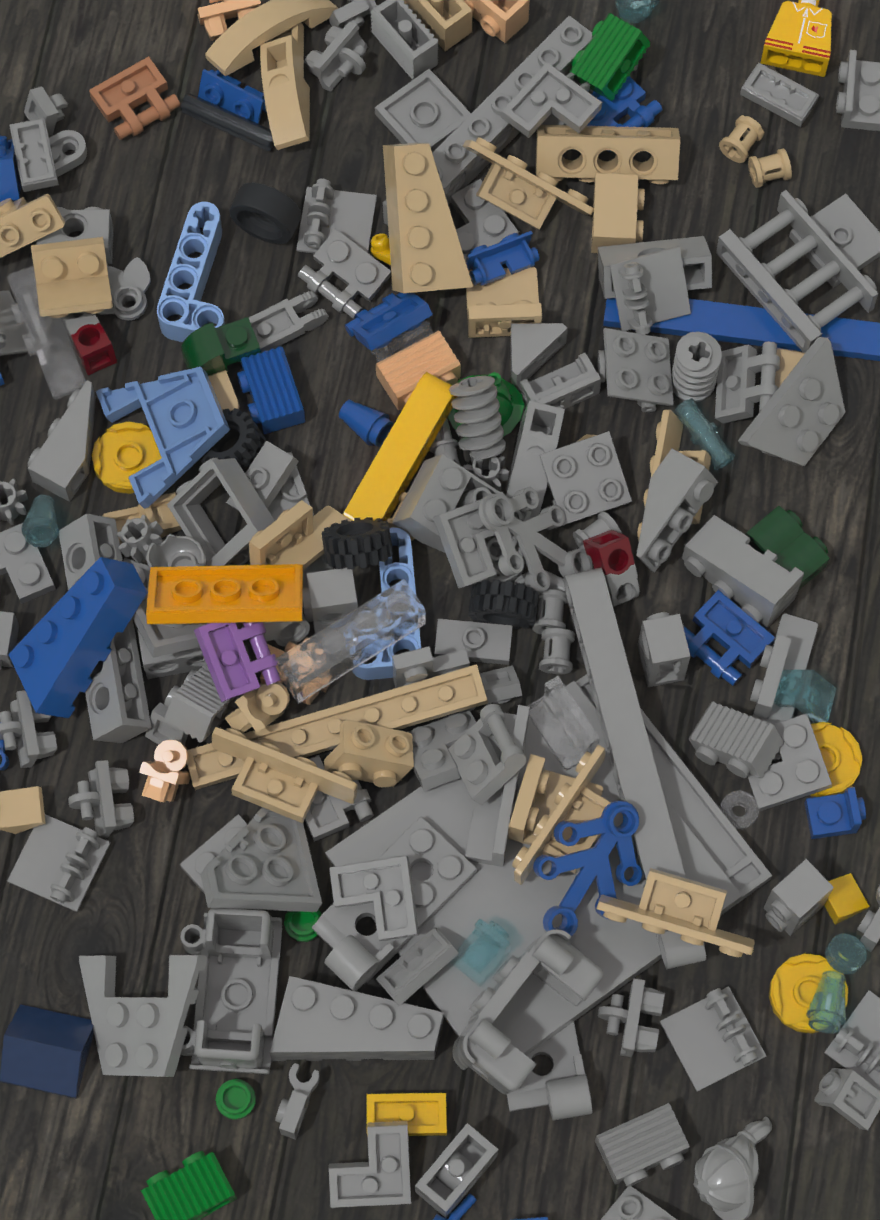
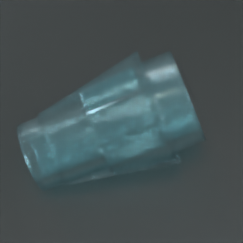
M39 495L34 498L22 524L23 536L34 547L49 546L59 534L55 502L47 495Z
M834 971L822 973V978L806 1013L809 1018L808 1024L812 1029L832 1034L839 1032L841 1025L845 1024L846 978L844 975Z

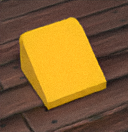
M851 873L828 881L834 888L824 906L835 925L870 907Z

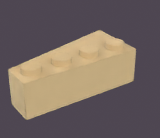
M406 143L383 145L392 290L400 293H413L473 287L430 144Z

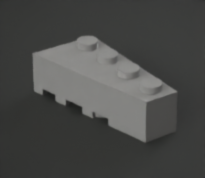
M289 976L269 1053L272 1061L306 1059V1061H322V1059H346V1061H361V1059L434 1060L444 1022V1012L402 1003L399 1006L393 1000Z

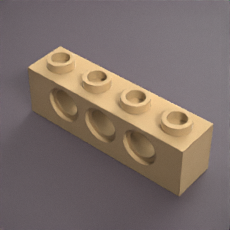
M540 125L537 129L536 176L539 172H542L557 181H562L564 178H578L579 181L591 183L595 182L596 173L638 175V179H647L653 184L669 183V180H678L680 155L679 129L586 126L580 133H577L568 125ZM570 149L581 153L580 157L576 160H567L562 155ZM605 150H611L616 153L615 158L611 161H602L598 158V155ZM640 151H647L652 155L645 162H638L633 159L635 154Z

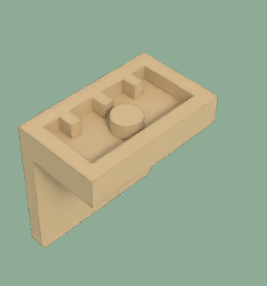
M103 237L31 245L41 317L62 318L70 313L78 312L95 314L113 307Z
M535 267L527 268L512 275L508 268H503L506 272L504 278L483 286L478 283L476 285L473 284V287L466 288L469 338L510 336L511 324L542 323L541 303H539L537 269Z
M530 754L509 823L508 839L532 845L537 837L533 835V832L538 822L545 814L549 817L558 806L554 801L560 789L565 783L572 785L576 778L545 770V758ZM590 782L586 788L602 796L603 787Z

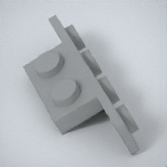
M789 614L782 615L773 646L766 644L760 663L761 667L766 668L763 681L755 680L750 701L756 702L753 713L754 718L771 724L792 718L817 632L818 624L816 622ZM779 752L776 753L772 761L778 762L781 755Z

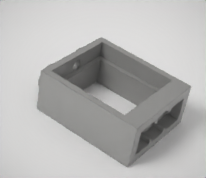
M212 458L200 466V473L193 480L185 482L176 490L177 495L167 506L185 535L201 543L207 557V566L244 565L250 560L249 541L258 531L266 529L275 520L235 458ZM221 483L247 523L226 545L200 505Z

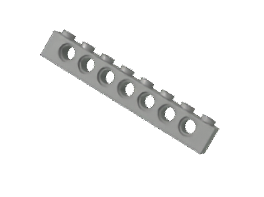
M568 16L432 153L448 205L451 203V195L465 188L490 163L462 147L465 140L476 142L478 137L495 145L497 148L494 153L499 154L520 133L519 130L501 118L502 110L546 62L565 76L570 74L575 55L580 50H585L592 39V32L571 16ZM387 200L383 202L384 223L388 226Z

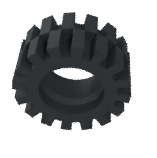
M234 408L232 413L229 409H223V414L230 430L200 460L202 463H205L212 458H235L242 470L246 469L247 471L266 442L265 437L245 411L242 413L240 409ZM240 436L232 448L220 452L222 446L228 440Z
M366 517L364 520L354 518V521L342 520L341 524L333 523L331 527L324 528V531L321 533L325 562L330 567L336 566V569H343L344 567L354 569L356 566L367 568L368 564L378 565L379 561L385 562L388 560V557L393 555L389 524L380 518L373 520V517Z
M500 580L476 582L472 585L468 617H471L470 619L473 621L478 620L480 623L511 625L513 629L533 627L536 621L539 593L531 587H525L524 584L520 583L515 585L511 581H506V583H502Z

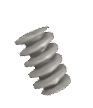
M699 331L690 332L684 335L677 343L671 374L672 390L678 398L685 402L695 403L703 401L715 389L722 351L719 343L711 335Z
M486 375L466 378L449 388L451 395L459 396L451 402L454 409L460 410L454 415V420L462 423L457 427L456 433L458 436L464 437L458 442L460 449L470 450V457L475 459L494 457L502 453L506 448V443L503 439L504 430L500 425L502 417L498 411L500 405L496 398L498 392L494 385L495 378Z

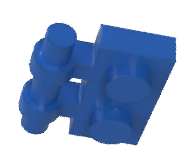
M629 76L612 101L596 92L591 94L602 102V108L587 126L648 127L655 121L654 117L662 111V106L656 100L651 101L646 106L640 105L645 100L646 92ZM626 114L631 117L623 125L617 123Z
M391 293L382 299L383 303L369 311L364 309L355 314V319L345 324V328L351 337L355 336L359 342L372 351L387 346L393 338L401 333L416 329L425 319L432 316V312L428 303L415 293H398L396 295Z
M719 590L693 617L692 621L702 628L697 635L684 627L690 656L693 658L699 657L712 668L710 672L716 678H723L732 686L742 677V674L732 666L737 659L750 668L761 657L766 644L771 646L775 640L771 633ZM711 638H714L728 650L722 657L706 645Z

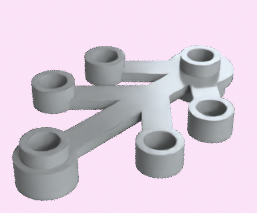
M533 488L521 489L515 492L514 497L509 499L498 494L484 496L479 504L480 519L485 527L494 531L503 554L499 558L498 565L500 571L505 576L518 574L524 568L523 558L516 552L510 533L516 536L529 573L525 576L526 587L533 588L538 593L548 590L550 587V577L543 569L537 551L558 564L559 571L563 577L564 575L587 571L593 568L591 557L586 554L584 549L579 548L566 552L538 533L543 529L551 530L564 524L565 515L559 506L553 505L541 510L540 515L523 522L514 517V513L517 511L526 512L538 506L539 497Z

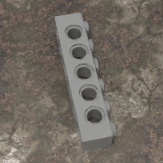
M85 514L58 531L68 590L100 557L122 561L121 551L118 548L120 543L117 536L116 520L114 518ZM133 618L123 633L117 632L112 639L110 647L112 651L105 662L99 661L90 674L93 681L85 694L92 736L95 741L124 743L152 728Z

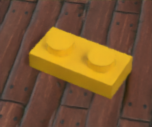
M446 1093L367 1094V1123L407 1121L408 1136L447 1135Z

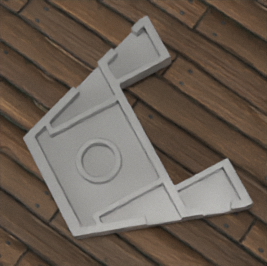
M169 955L167 998L115 997L116 956H79V964L91 1021L94 1025L93 1030L103 1075L174 1077L188 1027L184 1026L190 1004L196 1003L199 990L195 988L199 971H205L207 956Z

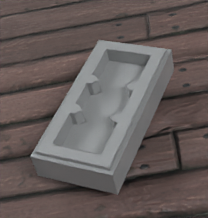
M759 62L740 91V95L799 127L802 126L819 98V94Z
M45 118L10 124L23 192L59 185Z
M268 441L265 442L245 473L267 509L299 462L296 458ZM229 497L226 503L238 510L231 497Z
M438 619L434 657L466 649L469 661L509 665L513 626Z
M434 927L379 975L376 980L400 1006L419 988L429 982L459 952Z

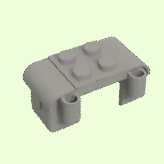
M212 908L208 913H204V930L198 925L190 924L183 928L180 935L184 949L189 954L207 956L205 971H199V992L196 999L194 1031L188 1027L186 1036L190 1037V1041L188 1044L183 1045L181 1055L192 1056L189 1067L192 1070L269 1074L271 1067L269 1052L274 1036L282 918L270 917L268 912L262 910ZM192 936L200 937L196 943L191 944L187 942Z
M550 930L531 943L518 959L512 955L493 976V979L498 982L492 990L488 987L485 991H482L468 1009L473 1013V1016L467 1022L468 1026L454 1043L452 1051L454 1061L462 1070L470 1067L502 1094H509L517 1090L536 1066L534 1061L510 1043L511 1039L492 1025L531 972L574 1006H577L581 1000L585 1001L603 978L602 969L567 942L571 938L570 934L563 930Z

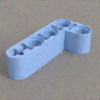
M199 202L190 208L157 305V316L161 332L166 338L183 342L192 332L206 323L213 322L217 324L215 328L225 325L222 310L218 306L201 301L222 237L219 210L210 202ZM200 228H203L204 235L201 234ZM194 252L202 253V255L197 258L188 257V255ZM184 283L192 284L190 288L185 290L177 288ZM174 314L182 316L177 321L167 320L169 316Z
M390 528L392 546H398L399 562L392 563V556L388 557V560L385 562L379 561L385 634L359 637L350 646L349 656L352 672L364 680L393 678L392 656L402 649L410 651L421 649L412 545L410 536L401 528ZM401 579L407 583V586L397 590L391 588L388 584L392 580ZM398 614H405L411 620L407 624L397 625L392 621V618ZM365 652L372 653L377 657L375 661L369 664H363L357 658Z

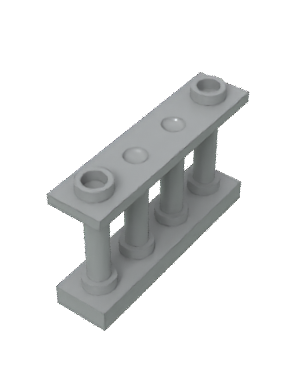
M785 190L780 194L777 208L779 214L745 238H738L729 229L719 236L716 254L801 351L806 353L817 337L822 336L821 328L857 302L869 313L874 309L879 293L873 280L867 275L863 276L808 215V210L804 203L798 198L794 199ZM790 224L802 240L768 264L760 263L752 254V250ZM813 250L825 265L792 289H783L775 280V276ZM836 276L848 291L814 316H806L799 308L798 301Z

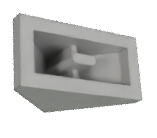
M563 323L511 324V384L516 388L520 384L519 381L528 380L566 344L568 328Z

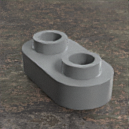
M64 130L49 138L57 177L79 166L86 159L87 147L85 139L80 133L73 130ZM68 150L75 151V153L71 155L64 154Z

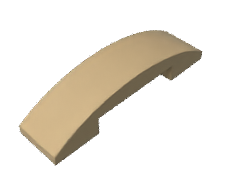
M270 0L253 9L231 25L205 53L206 59L226 77L254 61L252 52L254 48L301 22L313 28L329 19L332 12L338 9V7L330 0Z

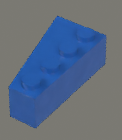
M100 557L8 654L36 713L70 718L76 708L72 704L79 692H86L93 681L90 674L99 661L105 662L112 651L110 648L112 639L117 632L123 633L148 593L133 564Z

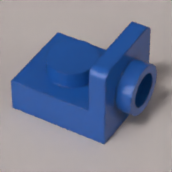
M855 787L846 788L843 794L807 798L804 802L811 839L857 833L862 820L866 819L864 800L862 797L857 798Z

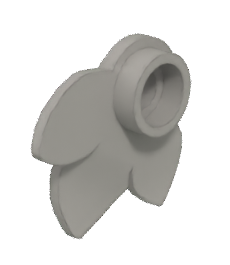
M138 257L134 258L127 265L124 272L107 265L113 307L97 314H115L118 318L128 321L139 318L147 308L145 292L151 282L147 266ZM128 301L136 302L132 307H124V304Z

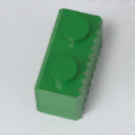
M609 13L604 21L598 22L594 27L592 39L585 50H580L575 55L570 73L575 74L574 77L579 83H589L591 90L612 101L615 95L618 94L619 89L622 88L623 83L626 82L627 77L630 76L631 71L638 65V61L642 59V55L646 53V49L650 47L651 42L641 30Z
M199 1151L182 1161L184 1168L173 1172L171 1175L168 1170L155 1174L146 1181L148 1187L141 1190L155 1220H200L237 1200L214 1153L211 1152L205 1155L204 1151Z

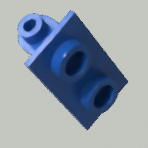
M204 69L202 71L198 97L260 124L262 111L267 113L264 92L261 93L248 85L242 89L240 88V81L228 75L225 77L219 70L214 71L211 69L207 71Z
M532 231L521 235L513 233L503 238L500 243L489 247L481 245L471 250L465 262L468 270L472 269L469 272L472 283L474 285L479 283L483 286L504 278L506 272L502 265L505 263L511 275L533 267L535 262L539 261V254L535 247L529 248L528 246L533 234Z

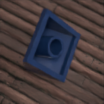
M20 1004L4 1034L0 1082L77 1099L94 1036L92 1021Z

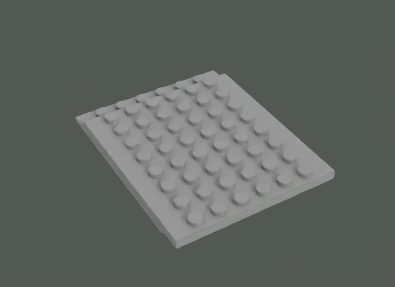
M587 674L576 682H571L529 711V722L523 751L527 761L520 769L514 807L530 754L545 758V770L576 778L579 773L575 770L580 759L587 751L592 754L598 745L605 748V760L590 782L603 787L601 797L609 802L620 800ZM641 709L686 879L727 890L721 916L771 880L772 875ZM461 776L459 779L424 791L421 786L329 849L325 854L334 867L375 861L414 822L423 817L465 857L475 801L471 799ZM618 813L614 818V825L616 827L620 826L623 822V815L621 813ZM508 839L504 866L471 862L477 868V873L419 930V936H413L397 952L401 957L434 927L459 952L429 982L422 986L439 1011L444 1012V1018L458 1037L468 1026L467 1022L473 1016V1013L468 1010L482 991H485L488 987L492 990L498 982L493 979V976L504 962L509 960L512 955L518 959L531 943L546 933L543 926L545 913L551 907L559 906L581 868H579L576 874L571 871L559 873L552 880H545L537 876L534 869H532L523 884L520 885L514 881L515 868L512 867V863L522 847L525 846L529 849L531 845ZM615 844L609 854V861L616 897L619 900L640 905L644 891L642 880L634 886H628L619 882L616 878L615 871L621 862L617 845ZM546 861L542 865L543 874L550 872L552 868L551 861ZM425 862L416 863L411 868V875L416 880H427L433 874L432 867ZM628 867L624 872L626 880L633 876L634 871L632 867ZM596 877L574 912L578 919V927L567 942L602 969L603 978L585 1001L581 1000L577 1006H574L531 972L492 1023L494 1027L511 1039L510 1043L526 1056L662 958L656 933L643 929L641 922L627 918V921L622 923L598 915L595 909V903L599 898ZM561 914L553 918L552 924L554 928L561 925Z

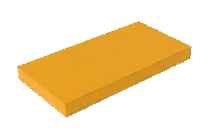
M303 565L150 567L146 609L147 624L302 621Z

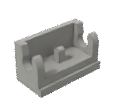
M586 353L578 355V359L569 365L530 382L527 379L519 381L520 384L517 385V389L522 394L525 406H527L530 400L566 409L599 394L601 377L596 372Z

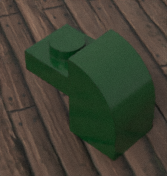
M248 317L217 328L214 327L213 322L204 325L192 332L181 345L182 356L187 370L202 367L208 376L224 370L228 374V365L241 361L243 357L261 353L259 343Z

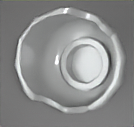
M169 534L162 543L157 545L152 542L148 547L146 561L149 568L207 566V557L201 543L190 536H174Z

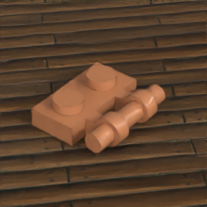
M149 56L89 90L91 99L108 123L120 116L124 120L123 123L114 127V131L120 140L131 134L133 136L140 134L144 131L143 127L157 119L163 121L171 116V111L180 107V102L175 94L164 100L159 95L168 89L167 81ZM148 101L151 107L135 115L132 109Z

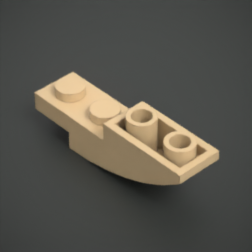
M299 23L260 45L264 99L274 146L277 150L310 141V87L304 80V26L302 23Z

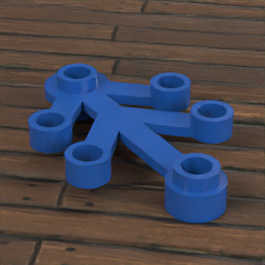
M621 800L614 801L604 808L601 817L576 824L569 821H561L556 825L554 837L557 842L565 846L575 845L580 838L601 834V836L592 848L558 857L546 854L540 855L534 861L533 869L535 874L545 880H552L559 873L581 868L559 906H553L545 913L543 926L546 932L558 929L567 932L571 936L576 932L578 919L574 912L595 877L599 898L601 895H606L618 899L609 861V854L615 844L617 845L621 862L615 871L617 880L628 886H634L640 882L642 869L636 862L631 837L638 829L639 814L632 804ZM618 813H621L623 815V822L620 826L616 827L614 825V818ZM571 827L572 836L568 840H564L562 837L563 830ZM546 861H551L552 868L550 872L543 874L542 865ZM628 867H632L634 871L633 876L626 880L624 872ZM598 898L597 901H596V903H595L596 912H597L598 915H600L601 917L606 918V917L603 916L604 911H601V910H598V909H597V905H598V901H599V898ZM561 914L562 923L559 927L554 928L552 924L553 918Z

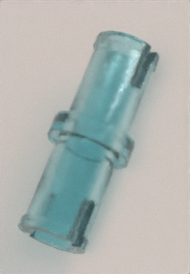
M693 398L687 399L674 410L675 415L679 417L692 435L690 438L695 446L699 445L702 450H706L710 454L711 463L714 465L715 470L723 468L735 458V455L718 435L716 424L714 422L710 423Z

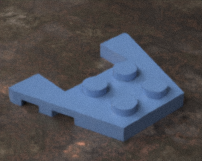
M202 367L158 376V380L140 384L138 381L125 383V388L111 390L107 387L96 391L105 417L111 423L140 407L144 411L162 457L161 460L129 476L137 501L144 509L152 505L230 430L208 374Z

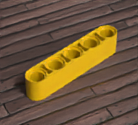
M428 372L420 378L343 513L345 517L351 521H354V518L364 520L366 517H373V520L380 518L383 521H387L392 516L399 503L398 498L400 494L406 491L453 409L451 402L458 396L450 394L449 388L452 386L451 384Z

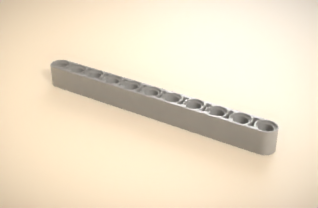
M596 568L564 575L565 592L621 801L632 804L639 814L638 829L631 837L637 864L642 869L641 880L643 887H645L650 868L686 878L602 568ZM668 930L665 931V934L656 933L666 969L706 960L704 944L703 946L687 943L680 939L681 934Z

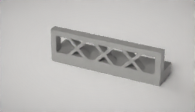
M518 705L517 715L504 713V723L515 745L524 751L530 707ZM491 734L488 738L501 761L502 752L493 734ZM520 770L483 805L477 802L474 803L465 853L467 860L500 867L504 866L508 843V828L513 813Z

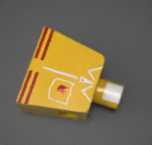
M798 0V3L791 1L783 2L765 40L760 63L825 77L831 51V11L819 8L820 0Z

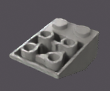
M441 454L423 462L392 524L403 529L421 543L446 553L433 517L478 501L486 495L500 492L447 456ZM517 511L514 513V517L522 522L528 520L531 515L530 511ZM510 533L515 546L517 543V538L515 535ZM493 535L484 540L495 568L496 576H501L502 572L499 569L498 561L503 554L496 535Z

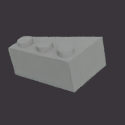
M714 515L685 545L682 556L684 564L693 575L697 577L703 576L712 584L715 592L719 590L767 630L795 600L804 572L796 567L791 572L775 563L778 559L776 554L770 550L761 554L748 544L751 541L748 536Z

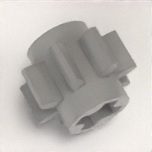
M494 456L487 459L471 457L472 465L467 464L463 468L501 492L499 480L506 481L509 478V471L501 469L505 464V457L500 456L497 458ZM483 470H490L489 476L482 475Z
M12 479L9 483L0 481V520L8 521L11 525H14V519L19 514L26 515L27 513L24 505L20 503L28 499L26 491H17L18 485L15 479ZM8 498V503L2 505L1 500Z
M142 515L141 518L127 519L122 531L117 532V536L123 542L118 548L125 557L131 556L137 564H140L142 560H146L148 547L152 542L157 545L163 542L159 535L164 530L157 521L151 523L146 515Z

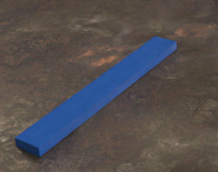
M608 298L606 300L603 326L621 328L616 298ZM689 299L691 314L653 323L650 327V332L684 336L690 332L699 331L711 335L717 341L763 346L764 342H775L777 348L801 351L765 308ZM836 317L821 328V337L828 338L831 341L833 355L880 361V323Z

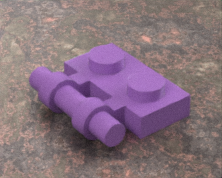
M242 622L244 628L241 629L237 628L236 623H209L194 630L221 702L260 688L256 673L262 672L267 686L281 681L276 668L279 665L275 654L271 655L263 635L266 633L263 622ZM243 641H250L257 660L250 661Z

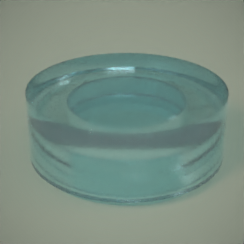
M845 933L836 935L825 950L826 959L830 966L843 974L856 973L867 958V952L863 943L855 936Z

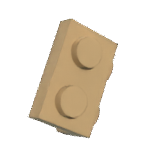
M345 719L340 724V743L324 759V770L330 773L332 771H339L348 775L352 780L371 782L378 787H394L414 767L413 736L409 732Z

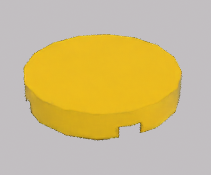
M135 422L114 424L108 428L107 432L101 438L99 436L94 443L92 452L94 470L103 485L115 492L127 494L134 493L129 476L162 458L150 428L142 423Z
M826 722L811 724L832 783V788L811 794L810 796L821 797L842 794L846 788L852 787L860 774L862 754L859 743L849 731L842 727L839 728Z
M801 954L790 957L777 969L770 982L769 999L773 1012L784 1025L797 1032L816 1033L828 1029L840 1019L847 1006L848 986L844 974L838 967L828 962V959L820 955Z

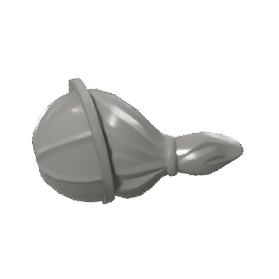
M764 1117L762 1121L749 1123L743 1131L737 1133V1136L724 1139L715 1146L707 1148L702 1157L696 1162L693 1185L701 1201L710 1205L714 1212L723 1220H746L752 1214L754 1185L759 1175V1161L755 1145L765 1139L772 1130V1123L767 1117Z

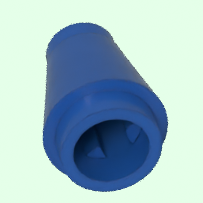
M352 400L346 401L339 411V418L369 446L381 447L394 425L390 421L388 414L357 402L355 403Z

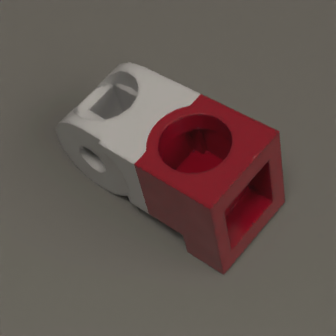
M78 312L62 317L72 344L81 359L87 375L117 363L112 343L95 314Z
M611 529L583 540L586 554L591 556L594 569L602 568L613 607L637 598L640 593L637 580L638 574L629 538Z

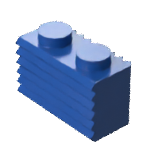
M279 346L276 349L272 348L269 351L265 350L262 353L243 357L241 359L243 371L237 372L239 384L243 393L250 392L253 403L247 404L249 414L256 425L260 424L263 434L304 423V409L283 347Z

